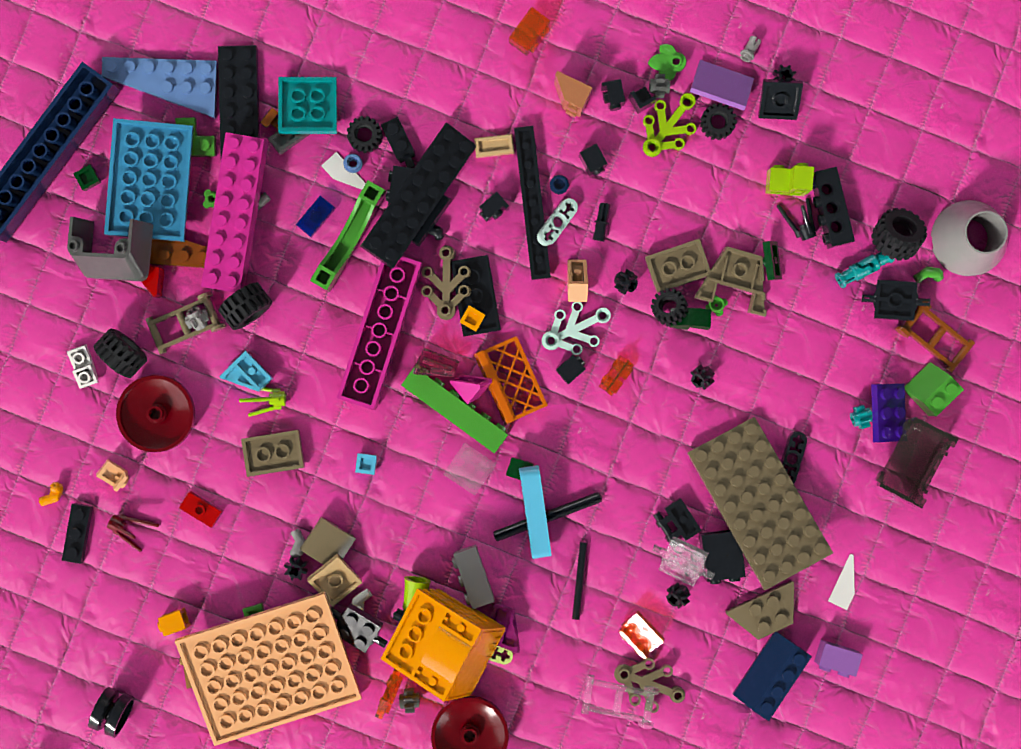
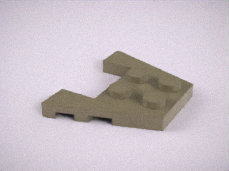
M728 246L724 247L697 291L695 298L713 302L717 284L752 293L747 313L766 317L767 313L764 306V300L766 299L763 291V256Z

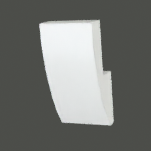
M87 344L67 351L74 368L72 372L79 388L98 383L97 372Z

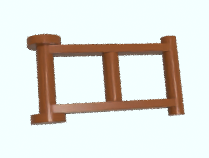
M931 305L930 307L918 306L915 310L914 321H906L902 327L897 326L895 330L906 338L912 337L947 366L946 371L952 373L974 346L975 342L971 339H964L930 311ZM922 313L940 326L928 343L910 329ZM946 332L964 345L951 362L934 349Z

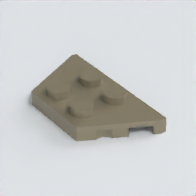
M790 580L726 610L725 613L758 640L793 624L794 582Z

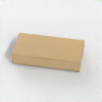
M512 134L474 138L476 158L514 154Z

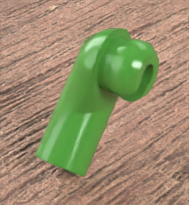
M925 267L915 274L913 278L918 283L928 277L939 282L944 278V275L940 268Z

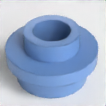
M356 154L347 155L343 161L345 170L350 173L359 172L363 165L362 159ZM354 161L357 163V165L355 167H351L349 165L350 162Z

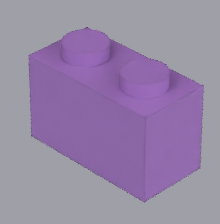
M820 640L814 662L819 665L821 670L830 672L832 669L838 671L837 674L849 678V675L856 677L863 654L854 649Z

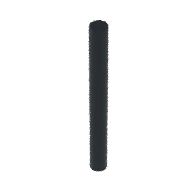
M580 542L572 613V619L580 620L587 553L586 542Z

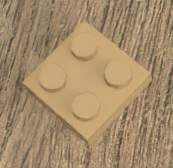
M338 554L307 578L308 582L319 593L325 591L329 604L332 607L362 583V579Z

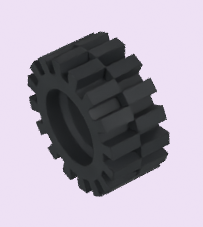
M715 103L704 111L700 119V127H702L701 131L706 133L705 136L707 138L710 136L712 140L725 139L735 129V124L737 123V120H735L736 114H733L734 110L732 108H728L729 105L723 106V103L718 105ZM721 115L724 117L725 126L721 129L713 127L711 124L713 116Z
M359 116V119L355 118L353 123L350 122V127L347 128V138L351 146L358 152L367 153L369 151L371 153L373 149L378 148L379 144L381 145V138L383 139L382 130L373 118ZM362 128H368L372 131L371 139L366 142L360 141L357 136L358 131Z
M666 288L665 293L661 290V295L656 294V300L652 299L653 305H651L654 316L663 325L665 323L667 326H670V323L677 325V320L681 323V317L685 318L687 316L685 312L688 313V303L680 291H676L673 288L672 291ZM675 302L677 306L672 312L665 313L663 311L666 303Z

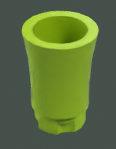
M418 576L404 577L405 589L402 606L404 612L417 589H429L431 583L429 579Z

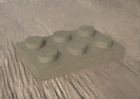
M700 238L644 257L656 293H660L661 290L666 291V288L672 289L707 277L710 272Z
M299 430L241 439L247 477L305 468Z

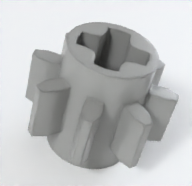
M193 307L186 312L185 323L189 329L193 327L198 331L208 325L209 315L206 309L200 310L199 307Z

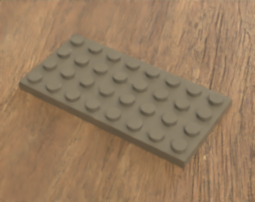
M755 417L687 453L763 590L773 587L833 554Z

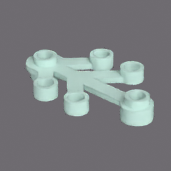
M573 302L571 306L572 312L566 329L558 333L561 321L566 317L565 311L559 309L554 313L555 320L551 331L546 332L542 337V345L548 350H555L559 347L571 351L573 355L581 354L582 346L580 344L572 345L562 340L569 336L586 342L591 347H596L600 343L597 336H589L579 331L597 322H608L611 318L610 311L607 308H600L594 316L575 325L579 312L583 309V304L581 302ZM576 303L581 306L578 311L574 309V304ZM557 312L564 314L562 319L557 318ZM601 312L606 314L605 319H600L599 314ZM549 337H553L555 339L554 344L548 343L547 340ZM591 338L597 339L596 345L590 343ZM574 346L580 347L579 353L573 351Z

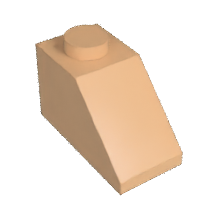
M567 260L568 302H587V260Z

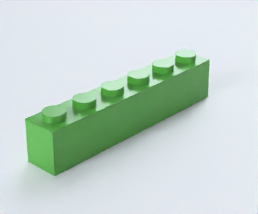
M421 366L419 369L414 367L401 386L495 454L508 436L506 433L507 429L500 423H497V425L493 424L490 421L491 417L482 411L480 414L474 410L476 408L474 404H467L460 400V395L453 389L450 391L445 389V383L438 378L434 380L428 376L430 372Z

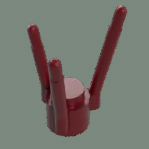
M121 514L120 517L113 515L107 524V528L139 552L142 549L128 538L135 539L136 537L126 530L128 527L126 521L159 527L158 523L128 517L124 514Z

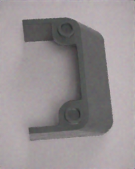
M70 217L67 249L85 277L139 282L147 279L150 267L153 224L130 219L128 239H119L116 242L114 254L92 253L94 221Z

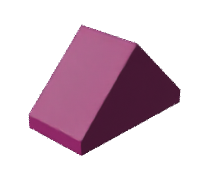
M463 374L450 380L451 386L467 404L479 399L492 383V378Z

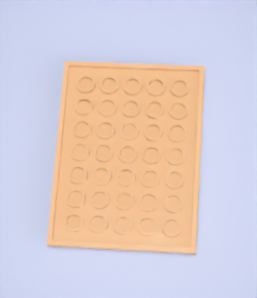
M325 591L175 640L214 746L362 699Z

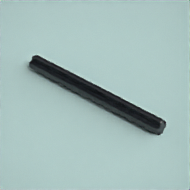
M596 492L546 511L547 523L602 502L600 493ZM526 519L494 531L495 540L501 541L527 531Z

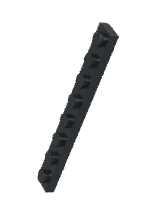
M533 126L514 128L531 280L551 278L547 246L541 245L537 240V234L545 223Z

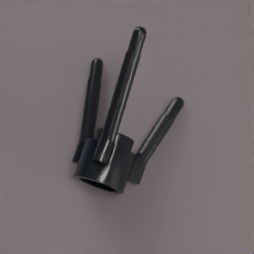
M806 198L808 216L804 205L801 206L805 224L799 226L800 230L796 228L786 212L778 204V210L794 231L796 238L801 237L802 241L817 236L809 198Z

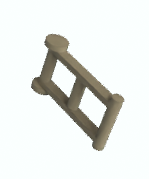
M212 291L197 296L198 301L161 317L145 319L160 355L167 352L166 348L208 330H211L213 333L226 328L225 323H220L211 302ZM204 304L212 324L207 325L201 330L191 332L185 323L186 319L183 312ZM177 316L184 336L164 344L156 324Z

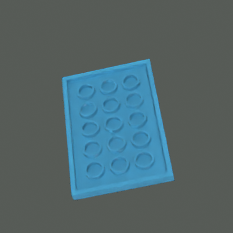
M113 118L105 235L128 237L130 219H135L153 224L152 239L185 242L193 126Z

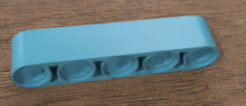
M539 465L519 468L532 559L552 556Z

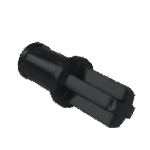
M600 203L597 220L594 221L596 225L593 240L605 241L611 207L608 203Z

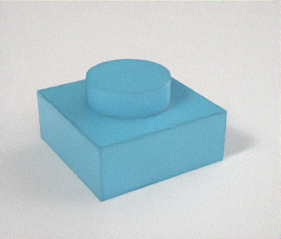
M358 453L355 472L375 475L377 455Z

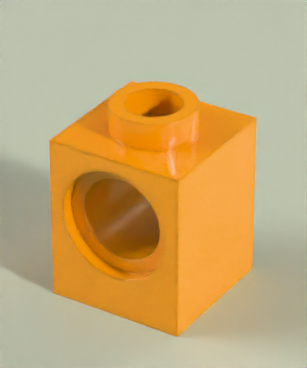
M185 607L160 616L157 622L160 632H163L164 636L182 631L191 626Z

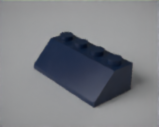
M776 631L771 635L732 694L754 712L769 721L812 656Z

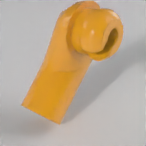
M53 482L50 485L51 491L49 495L39 497L41 506L60 500L64 490L61 483Z

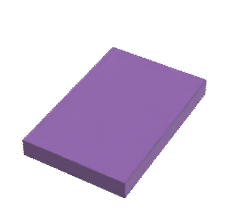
M700 60L690 92L744 111L754 78Z

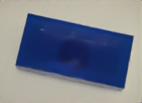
M320 195L296 225L312 238L336 208Z

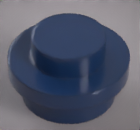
M557 175L551 179L550 189L553 193L560 195L568 190L569 182L566 177Z

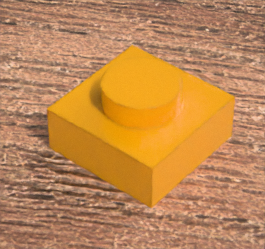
M468 306L460 323L476 332L486 315Z

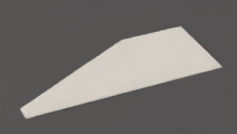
M337 152L321 165L337 181L361 190L366 184L357 173H350L345 170L343 165L344 159Z
M852 554L849 555L828 600L845 610L848 609L855 594L854 555Z

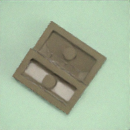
M321 517L300 550L324 565L336 554L343 559L356 538L338 528L336 524Z

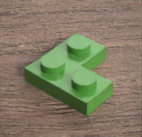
M195 117L175 118L176 124L194 127L191 157L216 156V137L197 136Z

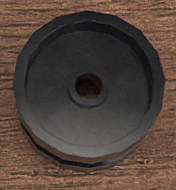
M107 687L94 706L88 727L96 731L104 728L105 735L113 738L117 737L130 715L135 698L126 693L119 697L118 690Z

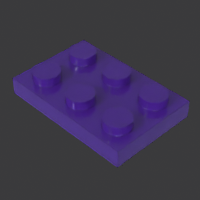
M905 383L871 384L873 442L907 441Z

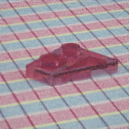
M424 348L414 367L413 374L454 377L460 361Z

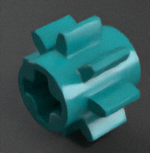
M864 405L854 407V412L850 413L853 426H859V429L871 427V409L869 407L865 408Z

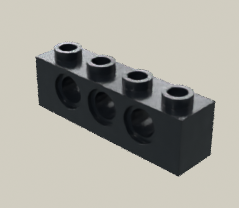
M837 167L814 172L813 192L815 197H813V203L815 208H818V223L823 228L822 240L824 245H827V249L855 242ZM822 186L829 188V194L823 193ZM827 204L833 206V213L827 211ZM832 222L838 225L837 232L832 230Z

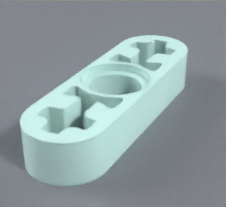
M568 198L561 201L537 234V240L541 245L548 246L553 244L576 214L578 205L574 199ZM570 204V211L566 212L565 214H562V212H564L567 208L566 205ZM555 217L561 219V227L554 225L553 220ZM550 230H553V232H551L548 236L549 240H545L544 234L550 232Z

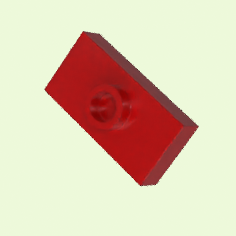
M191 491L188 492L179 509L210 528L214 527L223 512Z

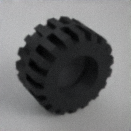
M898 208L889 209L886 213L884 212L872 231V239L874 240L872 242L877 246L876 249L882 252V255H887L890 259L896 258L898 261L902 259L908 260L916 254L926 240L927 227L924 226V221L920 220V217L913 214L910 210L906 211L904 208L900 210Z
M258 282L251 283L229 296L221 304L218 311L232 330H237L249 325L270 308L272 300Z
M110 328L93 346L96 354L104 363L118 374L127 378H132L148 361L139 346L116 329Z

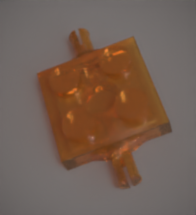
M395 668L387 680L384 695L379 700L378 709L375 717L379 719L383 718L384 713L389 714L403 677H400L401 673Z

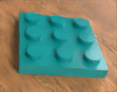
M278 77L279 134H337V78Z

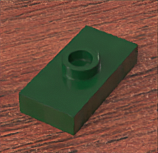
M776 241L763 242V264L766 268L767 280H781L778 243Z

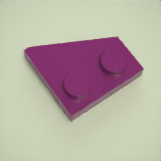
M495 603L490 618L506 627L497 646L519 653L520 645L515 609Z

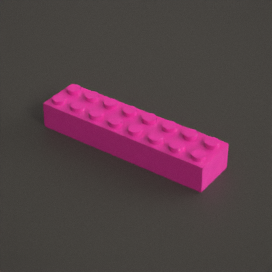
M227 132L225 134L201 287L236 292L246 286L269 142L265 139Z
M402 256L393 269L383 262L380 263L337 395L338 399L376 410L423 267L422 262Z

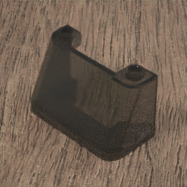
M917 417L907 419L903 424L902 429L904 431L883 471H879L875 481H877L878 487L917 508H923L927 501L923 498V494L928 493L926 489L943 457L948 455L946 451H948L950 446L955 447L958 438Z

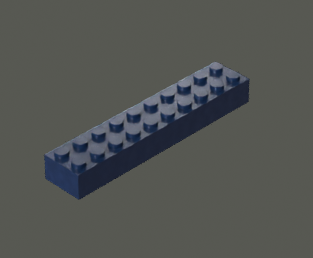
M81 62L0 170V241L7 242L120 92L119 88L84 62Z

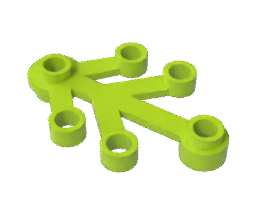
M686 93L682 95L679 101L680 106L668 121H666L665 101H656L654 109L658 114L660 129L656 137L653 129L654 117L652 115L644 117L643 125L646 127L647 140L643 144V151L647 156L656 157L660 154L661 150H682L685 146V141L682 138L669 142H662V140L670 135L687 134L691 136L696 132L697 128L694 123L673 127L686 110L692 109L695 105L696 100L692 94ZM689 100L690 105H684L683 101ZM657 104H663V109H658ZM650 118L652 123L647 124L645 119ZM688 126L693 127L694 131H693V132H689V131L687 130V127H688ZM680 141L682 147H677L675 143ZM649 145H654L656 149L651 151Z

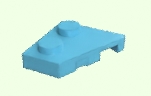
M244 351L219 376L223 380L258 392L273 379L248 351Z

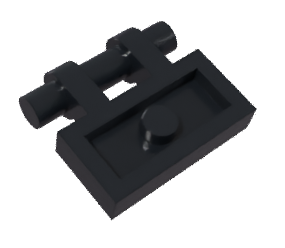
M681 498L664 508L668 514L665 517L659 511L653 515L658 528L661 527L666 535L665 539L672 544L673 548L680 544L677 540V537L680 535L687 541L702 531ZM671 520L677 528L673 532L667 524Z

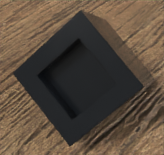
M646 87L636 92H630L628 97L637 114L654 105L657 100L655 96L651 97Z

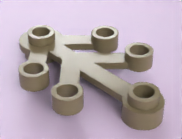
M443 246L439 251V256L443 259V282L431 267L426 266L421 271L422 276L429 278L442 292V300L434 293V289L431 286H424L421 289V293L437 306V314L441 319L450 320L455 316V307L471 294V289L466 285L460 286L458 294L452 300L451 292L465 278L471 275V270L467 266H461L458 274L451 280V261L455 258L456 251L450 246ZM449 250V255L445 257L444 251ZM466 268L468 272L466 275H463L462 270ZM430 269V275L426 276L425 271ZM427 288L430 289V294L428 295L425 294ZM463 288H467L465 295L462 294ZM445 307H448L449 309L447 314H444L443 309Z
M646 657L642 662L632 666L627 664L618 665L615 668L614 676L619 683L625 685L631 705L637 706L641 702L639 694L635 693L632 682L639 684L647 702V709L651 713H656L659 705L653 699L650 689L670 696L671 700L675 703H681L685 699V692L680 686L670 688L653 681L662 676L670 677L672 675L673 669L669 664H664L660 669L644 676H639L635 673L643 669H653L655 662L651 657ZM651 660L652 665L646 666V661ZM666 667L670 668V672L667 674L663 672ZM626 671L627 676L621 677V672ZM675 693H681V697L675 698ZM632 697H638V701L632 702ZM650 704H656V708L650 709Z

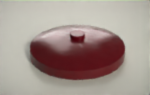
M161 375L145 376L132 382L121 394L116 408L117 425L123 437L132 446L146 452L168 451L180 445L190 434L195 421L194 402L188 390L175 379Z
M467 696L451 700L442 707L433 722L431 730L433 749H507L508 725L504 715L495 704L482 697Z

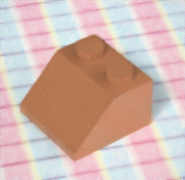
M557 71L554 85L562 108L566 110L565 113L569 116L581 117L590 98L592 87Z

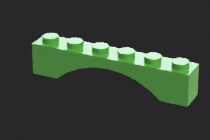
M369 180L366 182L343 230L317 267L310 280L311 282L331 292L385 198V189Z

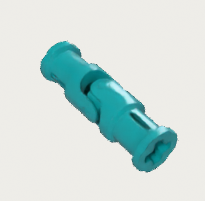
M879 252L850 265L849 269L841 273H835V279L841 288H845L847 284L855 280L859 281L865 276L878 271L881 266L893 263L895 259H890L889 256H884L882 252Z

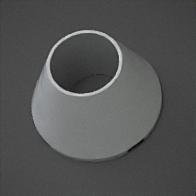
M976 200L959 201L945 208L936 218L931 231L932 250L939 263L950 272L961 276L981 275L993 269L1003 258L1008 244V228L1001 215L988 204ZM971 220L979 222L986 230L988 239L983 251L975 249L968 241L967 226Z

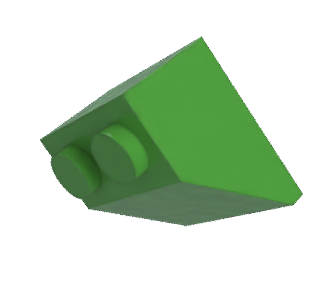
M931 362L905 385V392L928 416L939 415L964 390L951 375Z

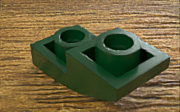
M688 308V313L685 312L687 316L685 318L681 317V323L677 320V325L670 323L669 326L670 328L688 330L690 327L709 330L711 328V310Z

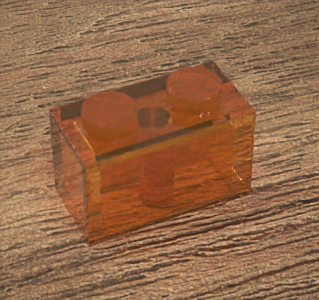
M531 7L509 36V43L526 56L530 52L534 53L539 46L538 41L540 38H545L551 29L549 27L550 20Z

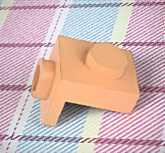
M109 459L106 460L96 473V477L113 486V490L116 492L120 488H124L129 481L128 471Z

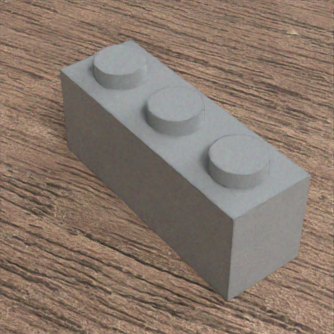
M473 545L454 552L452 562L454 568L459 569L460 576H458L461 587L465 586L467 594H464L467 605H471L472 609L495 602L477 546Z

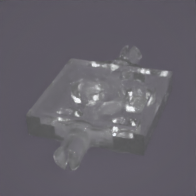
M673 536L666 549L656 544L652 549V552L662 556L660 571L692 587L695 586L697 579L701 575L710 580L715 575V573L705 569L708 552Z

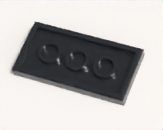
M488 255L451 261L453 278L458 274L461 266H467L471 270V275L455 288L456 295L458 294L459 287L462 285H466L471 289V294L458 304L460 320L468 306L486 315L476 332L461 324L463 337L500 331L501 327ZM465 268L462 270V274L466 275L468 271ZM467 288L462 289V294L465 295Z

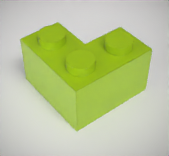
M797 163L791 169H786L783 165H773V167L767 170L765 193L805 196L813 190L814 167L808 166V163Z

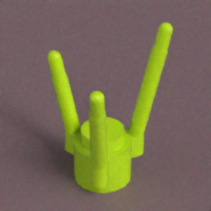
M264 387L261 391L272 392L269 394V397L239 399V402L269 401V404L273 405L248 414L249 417L272 410L282 409V406H286V393L281 391V388Z

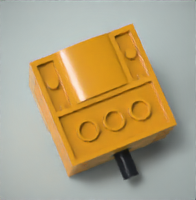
M417 589L406 611L404 612L398 608L393 613V619L398 621L399 624L381 660L442 701L467 697L473 693L506 627L477 609L469 608L440 589Z

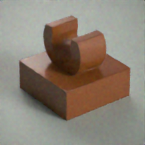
M270 108L259 123L265 128L271 124L274 128L278 129V119L275 118L278 112L274 108Z

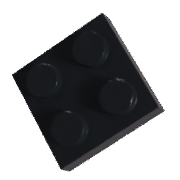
M763 79L758 117L763 119L797 120L803 82L798 80Z

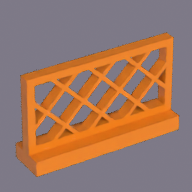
M517 336L474 354L483 377L492 378V383L488 388L504 424L513 422L548 406ZM515 342L517 347L515 355L505 352L507 344ZM495 350L501 353L498 363L490 360L489 352ZM504 354L514 358L510 368L500 364ZM516 359L524 363L523 373L513 369ZM499 367L509 370L506 380L498 378L497 371ZM511 372L521 375L518 385L508 382ZM524 377L531 379L533 383L530 390L521 387ZM507 384L517 388L513 398L505 394L504 390ZM519 389L529 393L526 403L516 399ZM532 394L539 397L541 405L535 407L528 404ZM514 402L525 405L522 413L515 416L512 410Z

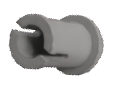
M750 36L744 50L740 52V58L743 61L750 62L755 58L754 54L761 43L760 39L756 42L757 37Z

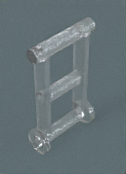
M587 675L581 709L582 714H589L590 711L637 721L638 726L645 729L653 728L654 723L650 720L654 696L659 694L658 688L644 686V689L596 680L594 675ZM593 685L616 690L613 710L590 705ZM623 692L647 696L643 716L620 712Z

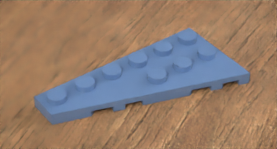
M102 57L101 76L216 119L217 61Z

